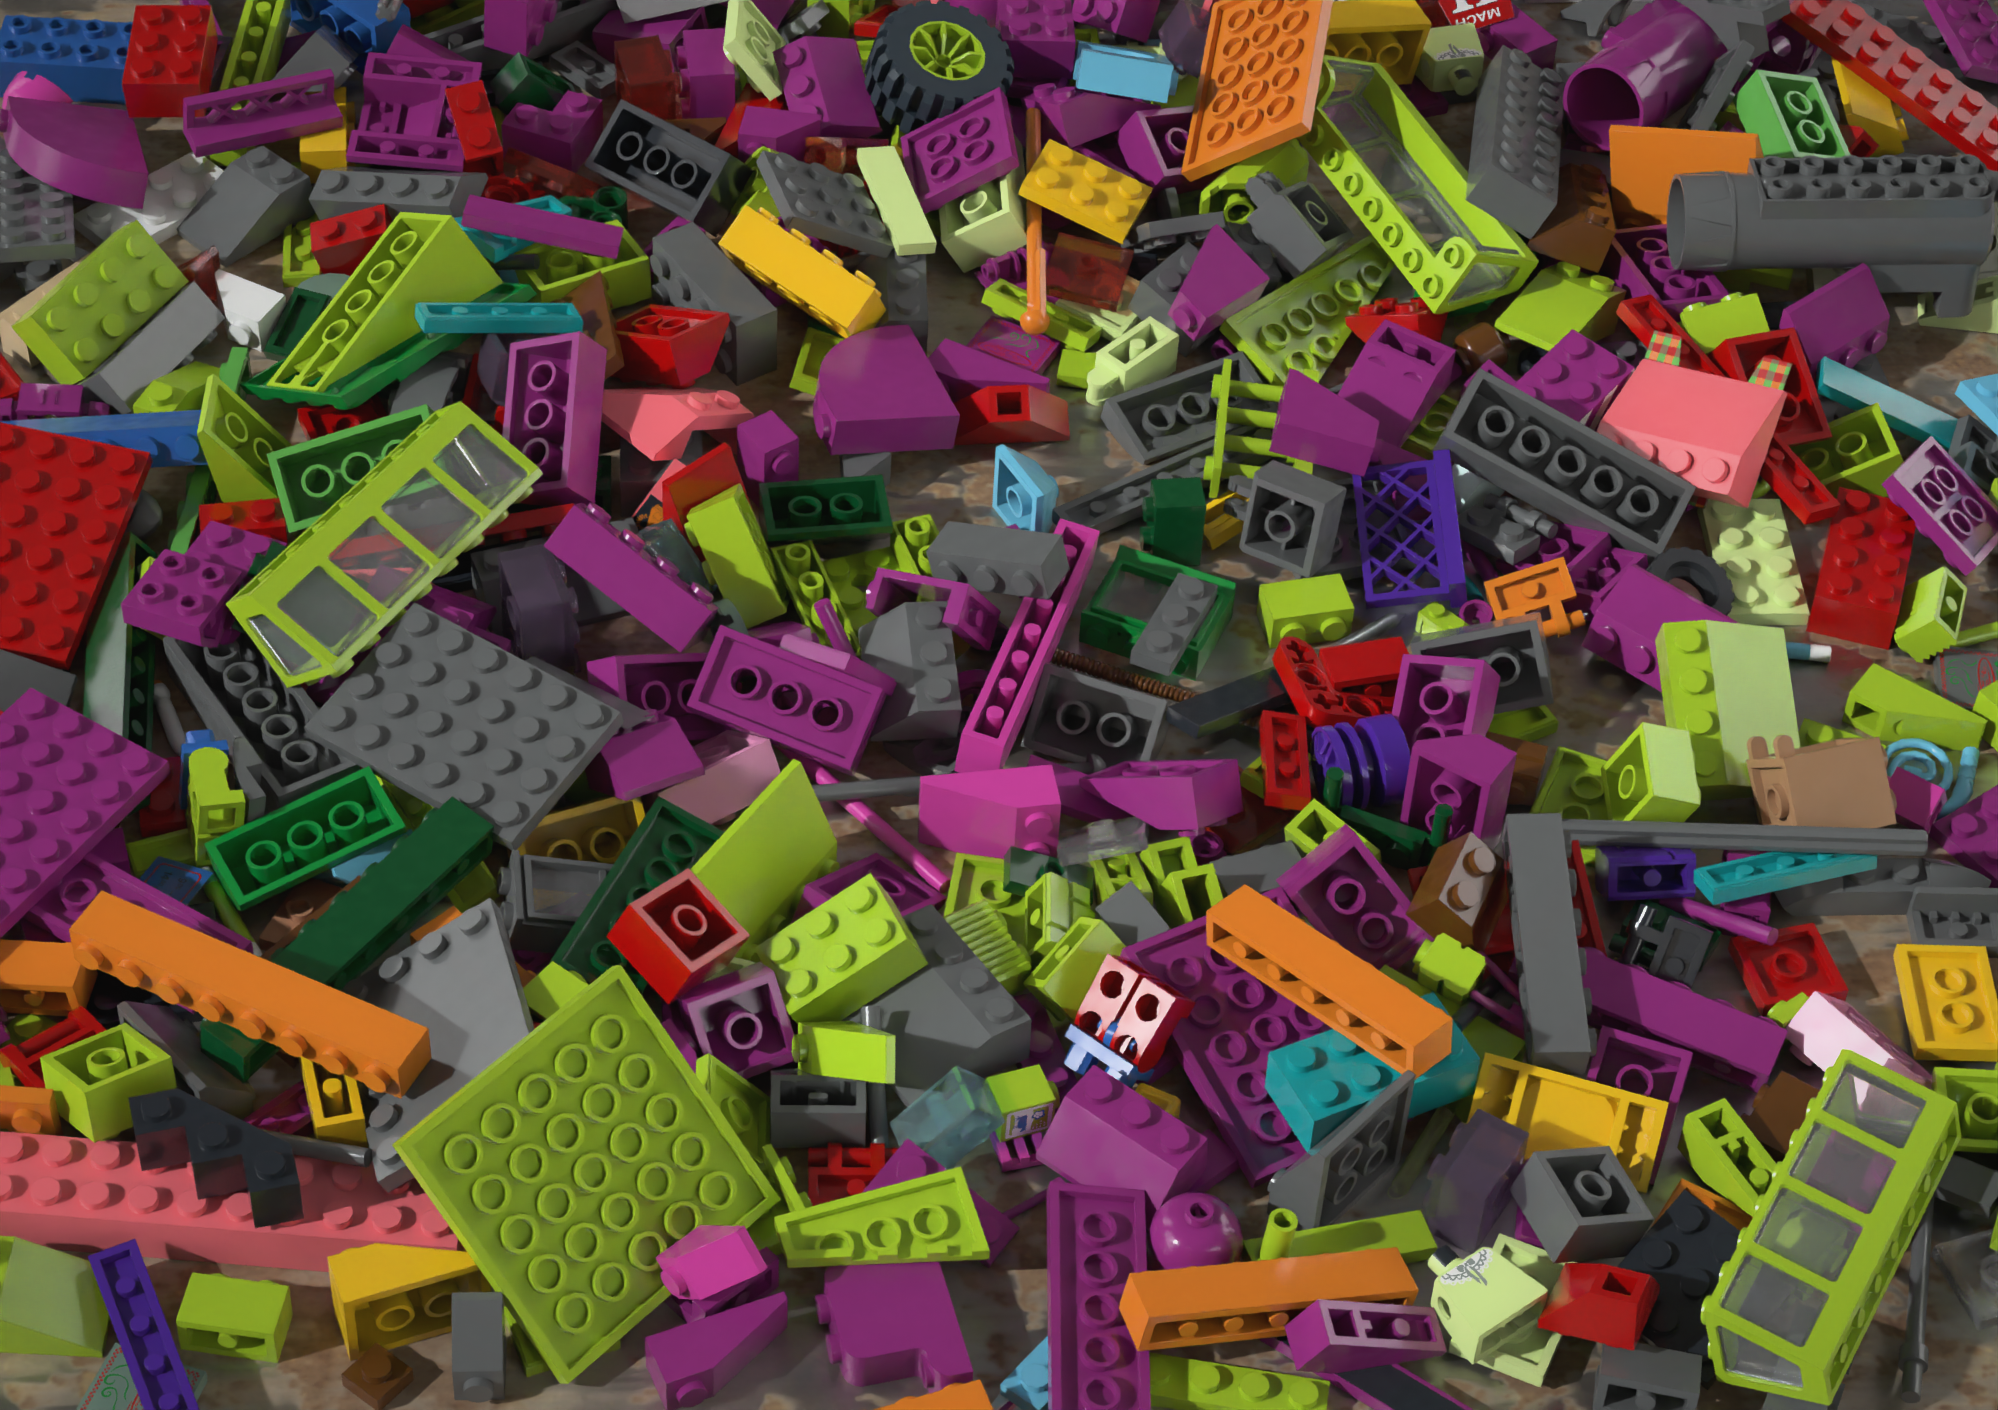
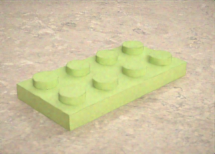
M1708 499L1705 509L1698 507L1697 513L1708 557L1714 558L1716 563L1724 568L1727 572L1726 576L1729 580L1731 579L1733 585L1734 601L1731 603L1733 607L1727 616L1740 624L1758 626L1807 625L1810 612L1780 499H1751L1748 509Z

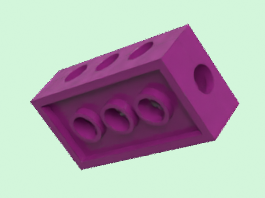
M720 625L687 707L694 714L745 734L770 739L772 745L854 777L887 696L883 688ZM743 677H756L757 685L752 692L748 694L737 692V684ZM785 692L797 693L798 700L793 708L789 710L777 708V700L780 695ZM825 708H835L839 711L836 722L830 726L817 724L818 714Z

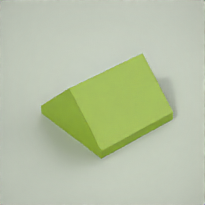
M1934 1067L1931 1090L1957 1102L1961 1139L1955 1151L1998 1153V1070Z

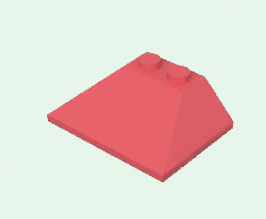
M672 386L604 389L601 421L652 461L674 460V458L681 459L691 433L695 430H704L719 443L725 442L731 447L732 453L737 455V425L754 418V415L739 403L740 399L738 396L725 390L716 391L693 386L684 389H673Z

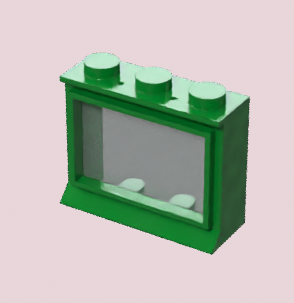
M1120 544L1113 564L1085 610L1082 609L1079 642L1130 659L1131 650L1178 573H1182L1218 586L1214 603L1172 674L1196 681L1232 618L1236 583Z

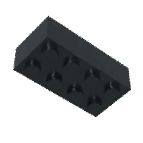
M622 99L584 164L585 167L608 182L676 217L680 216L689 222H694L697 226L703 228L706 233L717 237L754 171L733 155Z

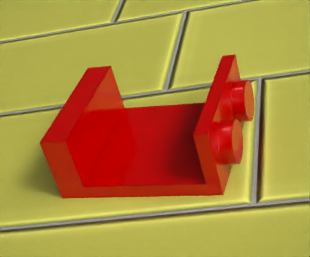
M479 80L445 89L446 98L465 159L463 172H488L491 176H499L500 173H504L503 148L483 81Z

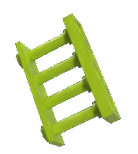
M1224 359L1222 374H1214L1211 398L1218 399L1213 456H1206L1203 480L1210 481L1209 498H1217L1220 478L1230 479V476L1242 475L1253 479L1254 473L1262 468L1260 466L1223 462L1224 450L1286 458L1287 463H1293L1291 467L1312 475L1313 463L1270 452L1271 440L1225 434L1226 423L1274 429L1277 413L1228 407L1229 396L1279 402L1283 387L1230 380L1232 360ZM1303 369L1304 375L1319 383L1320 371Z

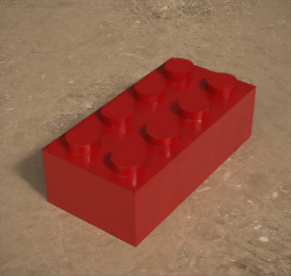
M1839 487L1836 500L1841 506L1836 516L1830 520L1806 631L1889 650L1899 615L1916 529L1915 521L1903 508L1896 506L1887 497Z

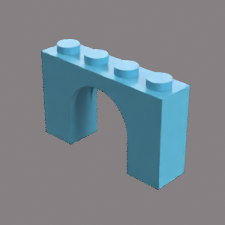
M1077 40L1072 79L1076 80V87L1078 89L1167 103L1168 95L1175 96L1179 73H1176L1173 64L1165 55Z

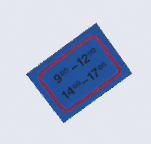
M158 856L139 880L187 906L214 872Z

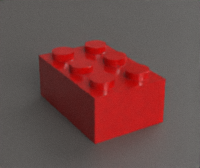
M136 5L122 79V88L129 118L183 117V98L210 92L218 43L212 5ZM207 108L195 110V117L206 116Z

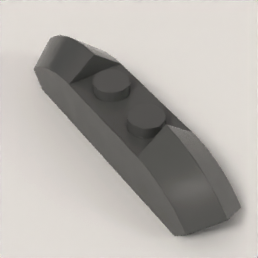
M1877 858V869L1774 891L1783 909L1792 916L1906 915L1914 889L1918 886L1989 888L1991 880L1974 870L1941 859Z

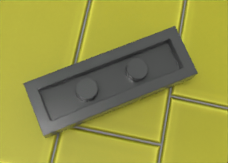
M1178 573L1131 650L1130 664L1170 677L1214 603L1218 586Z

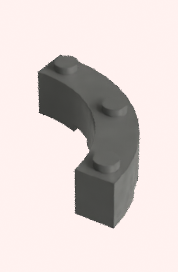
M451 351L439 353L401 381L398 390L391 391L388 401L389 414L392 415L427 404L432 410L436 411L451 405L452 401H461L464 398L473 354ZM419 503L407 508L419 509L424 504Z

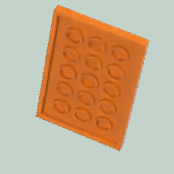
M1221 0L1213 4L1181 174L1190 182L1206 175H1211L1220 169L1242 162L1246 158L1311 132L1333 0Z

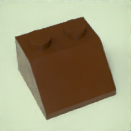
M1472 832L1438 847L1405 915L1434 939L1437 935L1445 933L1459 941L1462 949L1469 947L1476 952H1484L1508 901L1504 860Z

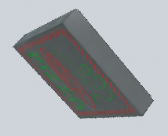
M1959 647L1944 648L1943 653L1937 652L1936 656H1933L1935 694L1972 712L1979 691L1998 680V652Z

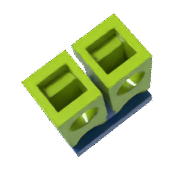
M211 729L188 731L185 744H181L178 801L180 809H186V823L196 866L212 865L204 844L243 826L246 802L243 790L230 791L227 782L229 761L227 740L215 741L214 733Z

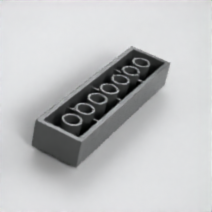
M1503 45L1478 80L1465 200L1531 240L1557 205L1565 83L1562 82L1560 75L1552 69H1541L1533 64L1530 57L1519 49L1511 50Z

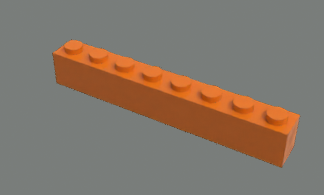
M102 890L69 928L74 958L84 967L91 970H101L117 977L121 982L130 987L138 986L157 994L161 999L170 1004H180L199 1012L209 1021H220L239 1029L249 1038L262 1039L281 1047L291 1056H302L316 1062L333 1074H344L358 1080L375 1092H386L402 1099L431 1059L429 1028Z

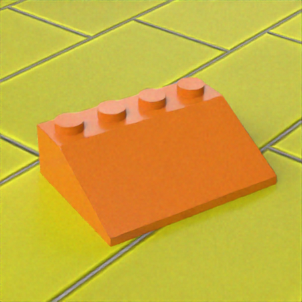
M1611 125L1609 129L1612 211L1617 228L1625 229L1667 224L1668 195L1671 181L1675 174L1714 171L1747 173L1749 158H1764L1759 135L1754 133Z

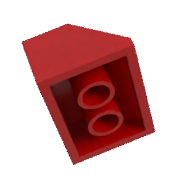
M649 304L617 319L615 333L620 339L625 366L610 377L620 378L621 382L645 381L648 386L668 384L673 389H684L693 386L696 383V378L709 373L730 322L729 313Z

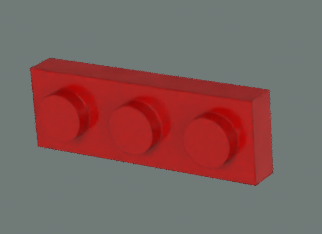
M1263 710L1259 728L1264 805L1283 810L1293 809L1302 811L1311 801L1305 716Z

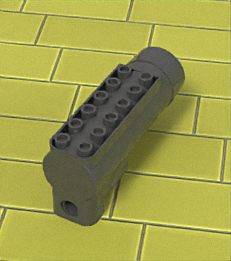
M1926 154L1919 157H1897L1894 155L1857 157L1846 155L1841 158H1820L1809 155L1802 158H1780L1777 156L1749 158L1747 173L1714 171L1683 173L1673 176L1667 204L1669 258L1675 270L1714 272L1742 269L1855 268L1864 263L1870 268L1879 292H1932L1934 296L1933 307L1938 318L1964 317L1972 311L1980 267L1987 260L1991 251L1995 225L1994 196L1996 190L1986 165L1978 157L1970 154H1962L1958 157H1936Z

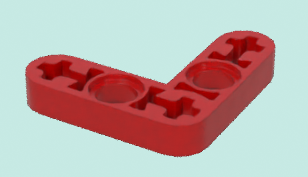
M1284 637L1280 640L1272 658L1273 664L1298 714L1305 716L1306 724L1316 728L1332 725L1334 727L1336 723L1348 722L1354 728V725L1360 718L1392 714L1395 698L1335 691L1311 645L1296 637Z

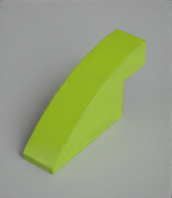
M1180 837L1148 844L1139 854L1146 878L1153 891V899L1158 913L1170 929L1206 916L1208 909L1223 900L1213 863L1197 866L1189 837Z

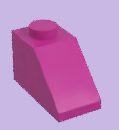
M700 1225L655 1257L663 1270L661 1272V1279L665 1287L678 1299L702 1300L754 1277L768 1268L745 1226Z

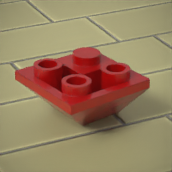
M1421 297L1411 298V302L1399 304L1398 298H1383L1375 300V304L1359 306V312L1346 316L1345 320L1346 325L1365 343L1385 319L1440 343L1448 312L1434 314Z
M1565 1263L1538 1319V1328L1554 1331L1565 1336H1574L1603 1343L1610 1347L1634 1351L1659 1295L1660 1284L1649 1274L1607 1264Z

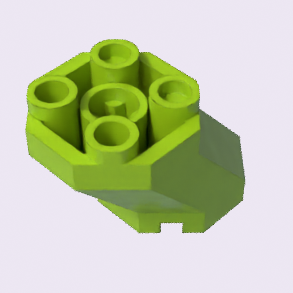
M1294 138L1270 150H1265L1246 158L1242 162L1230 165L1201 191L1199 215L1223 211L1225 223H1249L1246 218L1258 207L1250 199L1251 196L1247 195V191H1245L1248 178H1253L1260 173L1269 171L1270 173L1273 172L1276 175L1275 177L1279 178L1286 188L1301 181L1307 182L1309 166L1307 151Z

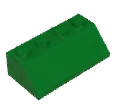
M367 766L219 836L204 845L216 877L233 906L243 911L406 833L407 828L371 768Z

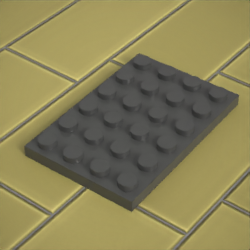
M414 603L306 724L304 729L308 738L362 768L369 766L378 777L432 807L440 808L453 796L494 825L492 834L495 842L510 850H517L622 726L624 720L622 713L423 606Z

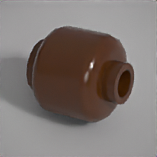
M1480 322L1454 338L1453 349L1456 350L1454 363L1461 367L1463 377H1471L1488 359L1499 368H1503L1508 363V349L1511 348L1510 339L1506 333L1497 330L1490 323Z

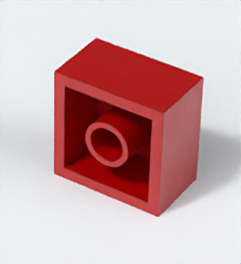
M687 868L630 903L606 937L669 1005L726 968L750 937V934L692 871Z

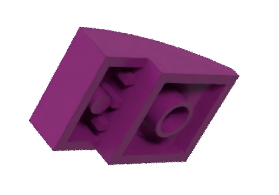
M1554 521L1551 522L1558 526L1556 535L1552 539L1540 535L1538 551L1514 565L1502 559L1496 561L1497 569L1504 575L1564 557L1577 594L1576 599L1562 603L1564 611L1571 613L1581 610L1584 619L1591 622L1598 607L1631 565L1636 564L1645 570L1649 567L1647 554L1612 547L1610 534L1607 532Z

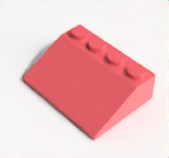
M1642 359L1600 421L1596 432L1696 486L1693 495L1748 509L1787 392Z

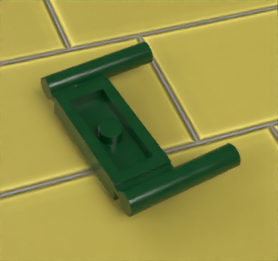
M1331 767L1327 770L1322 805L1377 847L1381 852V862L1407 871L1420 866H1429L1437 848L1448 843L1453 816V808L1450 805L1439 804L1436 806L1431 835H1428L1425 831L1348 805H1340L1344 772L1338 767Z

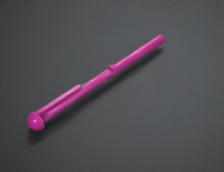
M740 681L736 688L738 693H741L742 683ZM775 746L791 761L795 759L801 762L806 774L818 785L841 783L820 763ZM860 798L836 800L938 892L942 894L949 889L951 879Z

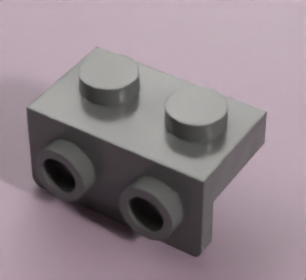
M1918 886L1914 889L1906 914L1912 944L1986 946L1988 958H1998V888Z

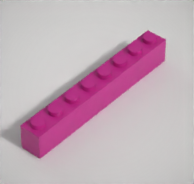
M1060 518L1053 534L1062 535L1070 569L1049 600L1032 597L1023 598L961 733L954 771L964 773L1003 769L1036 695L1045 663H1050L1092 569L1100 533L1099 530Z

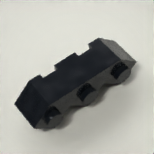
M178 1088L129 1097L142 1171L191 1162L198 1200L247 1190L255 1228L304 1219L300 1183L291 1144Z

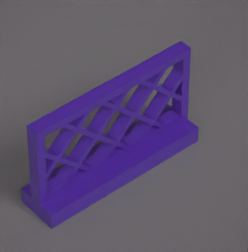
M1449 449L1433 451V460L1369 466L1364 477L1352 474L1367 609L1450 600L1451 608H1459L1467 602L1466 580ZM1427 474V482L1417 492L1403 484L1409 476ZM1380 480L1387 485L1374 496L1362 488L1361 481ZM1395 490L1409 498L1399 510L1384 502ZM1417 505L1431 512V515L1421 525L1407 517ZM1376 509L1390 517L1380 529L1366 522V519ZM1399 523L1413 532L1402 544L1388 536ZM1432 526H1433V531H1434V533H1432L1431 531H1429V529H1430ZM1367 534L1372 536L1369 540L1367 539ZM1421 538L1435 546L1425 558L1410 550ZM1380 542L1394 550L1383 563L1369 555ZM1402 557L1417 565L1406 578L1391 569ZM1436 560L1438 567L1433 564ZM1371 567H1372L1373 569H1375V571H1374L1372 574H1371ZM1426 571L1439 579L1440 587L1422 589L1414 584V582ZM1383 576L1398 584L1392 592L1373 594V586Z

